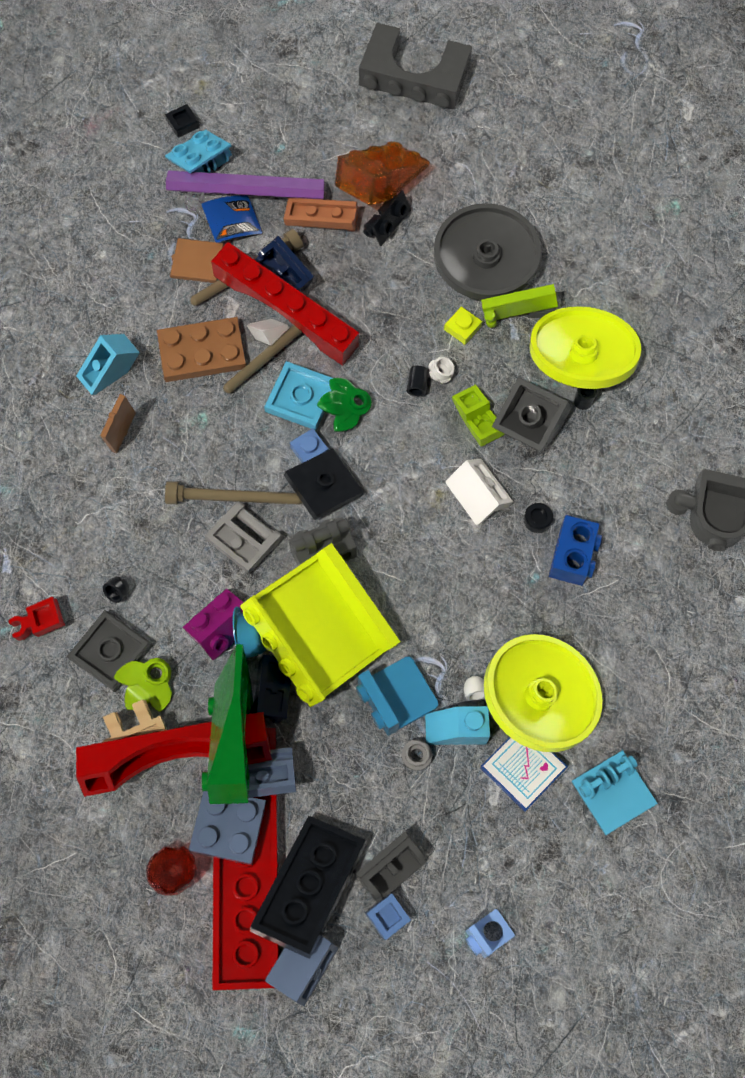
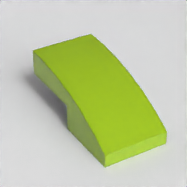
M476 384L452 396L460 416L481 447L505 435L492 428L496 416L490 410V402Z

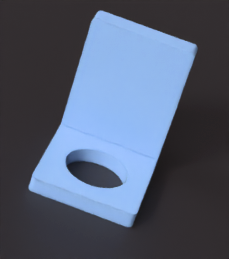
M495 909L466 930L469 937L465 940L476 956L481 953L483 958H486L512 939L515 934L498 909ZM488 922H497L501 926L502 936L499 940L490 941L485 937L484 927Z

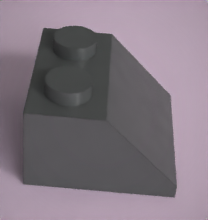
M518 377L492 428L542 453L559 432L571 410V406L568 401Z

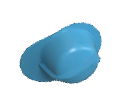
M236 606L233 611L235 645L243 644L246 658L262 654L267 649L261 642V636L255 627L245 620L241 609Z

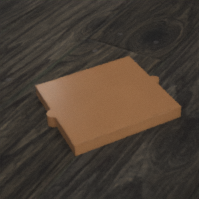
M178 238L175 254L171 256L173 263L170 277L215 283L217 278L214 277L211 261L224 247L223 243Z
M119 394L100 434V437L114 453L118 452L136 414L126 396Z

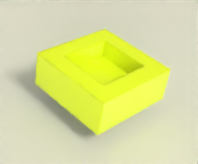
M461 306L445 323L444 330L465 345L482 327V321Z

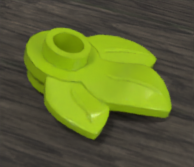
M152 658L145 663L131 661L123 665L114 675L116 681L128 686L125 692V708L127 710H133L132 704L144 699L147 701V704L151 703L157 711L161 712L170 702L172 692L168 682L171 678V668L163 659ZM153 668H159L162 671V676L159 679L151 677L150 671Z

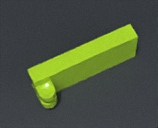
M554 284L481 300L484 318L489 328H494L499 319L558 307Z

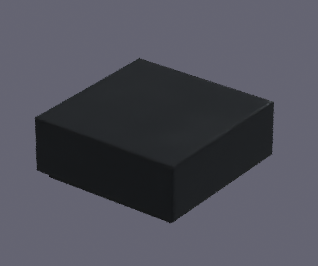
M188 104L165 114L166 121L178 138L200 128L199 121Z

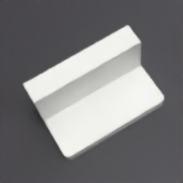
M482 459L466 460L446 480L447 486L476 525L482 524L494 511L505 510L513 503Z

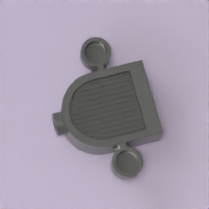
M703 469L696 479L694 496L689 495L684 490H675L666 501L667 509L675 515H682L688 509L691 510L690 525L692 531L711 550L725 551L726 548L737 544L745 535V478Z

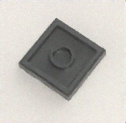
M104 610L67 655V658L113 692H116L122 685L114 679L116 672L128 662H140L153 645Z

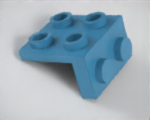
M404 657L374 675H371L369 670L358 675L357 693L363 703H369L373 710L371 717L379 730L383 728L387 736L420 719L438 707L435 695L411 657Z

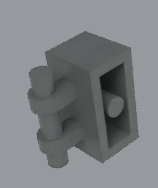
M342 517L336 520L333 518L327 519L313 530H302L294 534L289 539V546L297 566L331 543L345 562L357 557V547L349 532L350 526L347 519Z

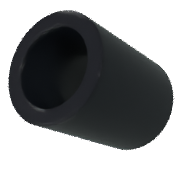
M416 365L410 368L406 390L408 394L417 397L425 395L429 370L426 367Z
M577 388L574 405L581 410L589 409L593 404L597 389Z

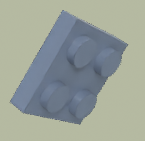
M203 791L189 851L252 865L267 804L266 800L249 798L248 803L210 804L208 791Z

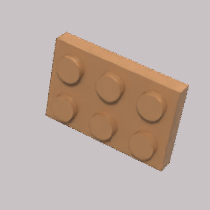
M237 317L157 330L165 382L242 370L246 366Z

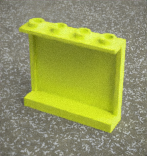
M332 543L240 605L245 620L255 627L261 636L263 646L273 653L279 662L278 665L281 672L291 679L296 686L298 696L309 707L326 699L327 695L381 654L401 642Z

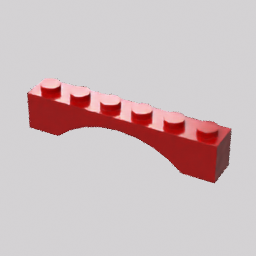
M227 242L212 259L211 264L214 277L234 291L249 295L277 311L301 330L320 351L343 366L359 346L358 331L231 243Z
M263 712L246 714L245 741L248 765L272 760ZM212 722L76 747V778L84 797L116 791L127 780L159 763L178 758L209 757Z

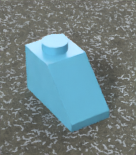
M125 334L100 335L76 377L91 395H96L128 373L140 352Z
M488 706L453 707L426 714V743L428 745L487 744L490 738Z

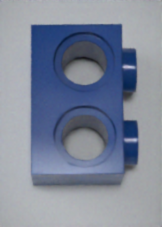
M565 515L548 577L583 586L587 577L592 578L596 561L591 560L593 551L598 552L602 535L597 534L599 523ZM580 534L584 536L586 542L577 541L573 535ZM567 561H576L580 565V568H571L567 564Z

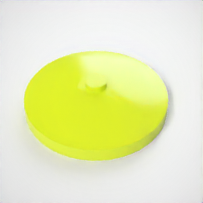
M566 307L546 314L533 327L529 346L534 363L547 376L565 385L583 389L607 388L625 381L636 370L641 355L639 337L627 322L612 313L591 307Z
M539 634L516 637L505 643L492 657L487 666L484 676V695L488 709L499 727L519 744L541 752L565 751L581 743L597 726L603 702L600 683L588 661L567 643Z

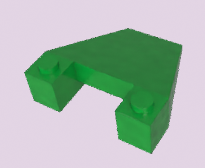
M236 644L215 683L214 697L208 698V714L212 716L208 772H202V791H208L210 804L249 802L250 774L245 729L246 714H253L254 703L252 684L243 644Z

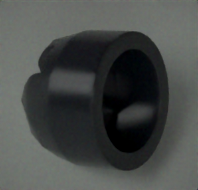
M116 576L109 579L103 585V592L110 601L119 603L127 596L129 584L127 580H121L120 577Z

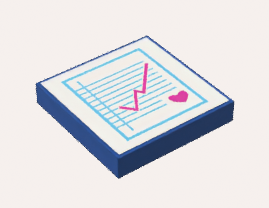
M509 737L481 765L480 769L525 812L568 766L553 752H541L530 749Z

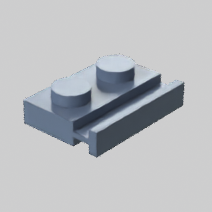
M292 747L270 750L272 760L248 765L250 774L249 798L296 792Z

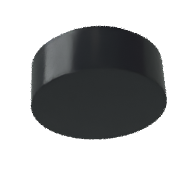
M534 503L525 511L524 524L531 532L543 533L552 524V510L545 504Z

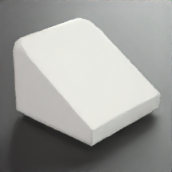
M267 319L247 325L256 340L268 345H273L289 329L287 324L274 319Z

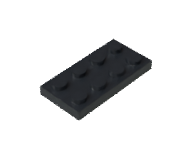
M308 816L250 926L251 932L310 959L366 846V840Z

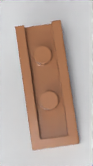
M288 198L283 220L287 226L355 231L358 220V205L354 201Z

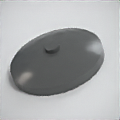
M475 204L454 212L440 226L435 238L434 261L442 279L458 293L477 300L522 291L535 277L541 259V243L533 225L517 211L498 204Z

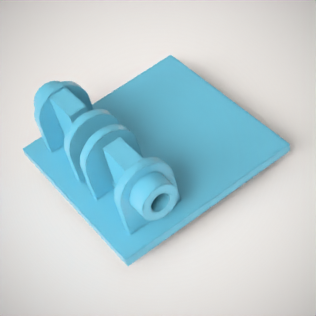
M205 129L195 133L187 142L175 146L170 153L165 155V158L189 173L204 171L205 173H211L210 167L216 170L217 167L229 161V157L232 156L229 149L231 144Z
M623 750L571 781L605 835L658 804L635 768L638 766L633 756L627 757Z

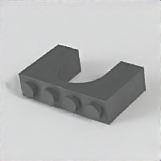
M376 23L359 67V86L411 98L416 101L427 102L440 107L455 109L470 66L472 46L448 40L442 59L434 69L425 73H410L401 69L394 61L400 47V28Z

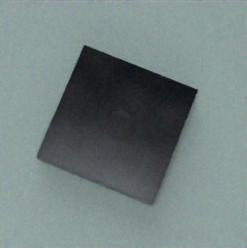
M333 448L285 471L284 477L314 520L356 500L363 494V490Z

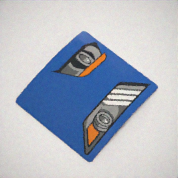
M248 195L228 196L201 204L216 243L241 236L262 234Z

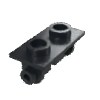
M403 190L398 195H389L378 209L381 215L374 214L364 225V234L369 238L376 236L380 246L384 244L411 211Z

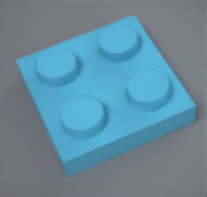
M286 361L264 406L265 412L317 430L325 412L317 407V403L324 394L331 391L329 380L333 378Z

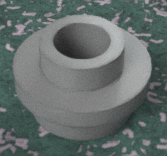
M415 739L405 744L402 750V761L406 767L414 771H420L429 766L432 760V750L425 741ZM413 751H420L423 757L421 760L415 761L412 759L411 753Z

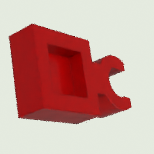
M53 596L26 607L27 616H14L8 620L9 624L14 627L21 624V629L12 634V637L18 641L28 638L31 632L35 636L40 637L65 626L58 600Z

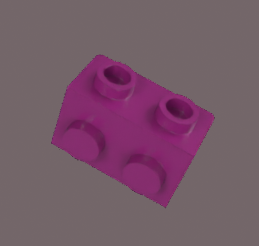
M225 589L182 628L204 649L212 660H215L235 642L233 635V611L236 606L241 609L240 605L244 602L228 589Z

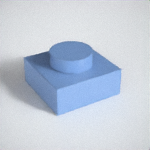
M313 428L290 442V448L301 463L329 450Z
M392 893L365 912L383 940H387L411 921Z

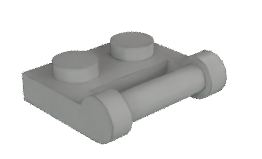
M238 501L205 535V539L246 573L250 574L269 552L280 544L283 535L277 530L272 531L250 514L244 504ZM240 519L264 538L265 541L262 544L258 543L233 522Z

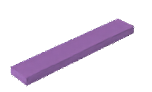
M168 170L166 190L324 199V179L205 172L189 173L187 171Z

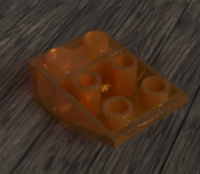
M394 141L387 142L386 145L370 146L368 149L361 151L352 150L349 154L338 156L335 186L370 206L389 201L429 167L430 161L421 157L420 153L409 151L402 147L401 143Z

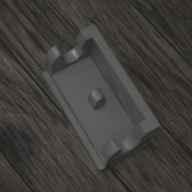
M403 832L356 873V878L378 903L397 889L427 861L407 833Z

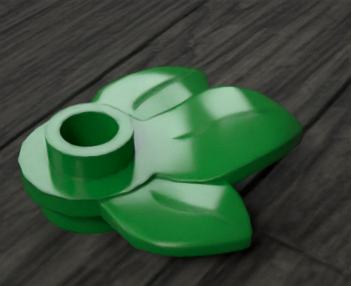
M330 379L329 386L331 391L320 398L317 407L329 414L336 415L333 424L334 431L344 432L354 428L359 421V417L369 411L372 403L371 397L365 390L355 388L347 379ZM354 398H360L363 404H355Z

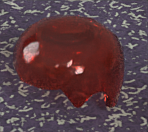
M185 846L179 848L163 847L149 859L146 867L147 883L158 894L164 896L179 895L191 886L197 869L195 856Z

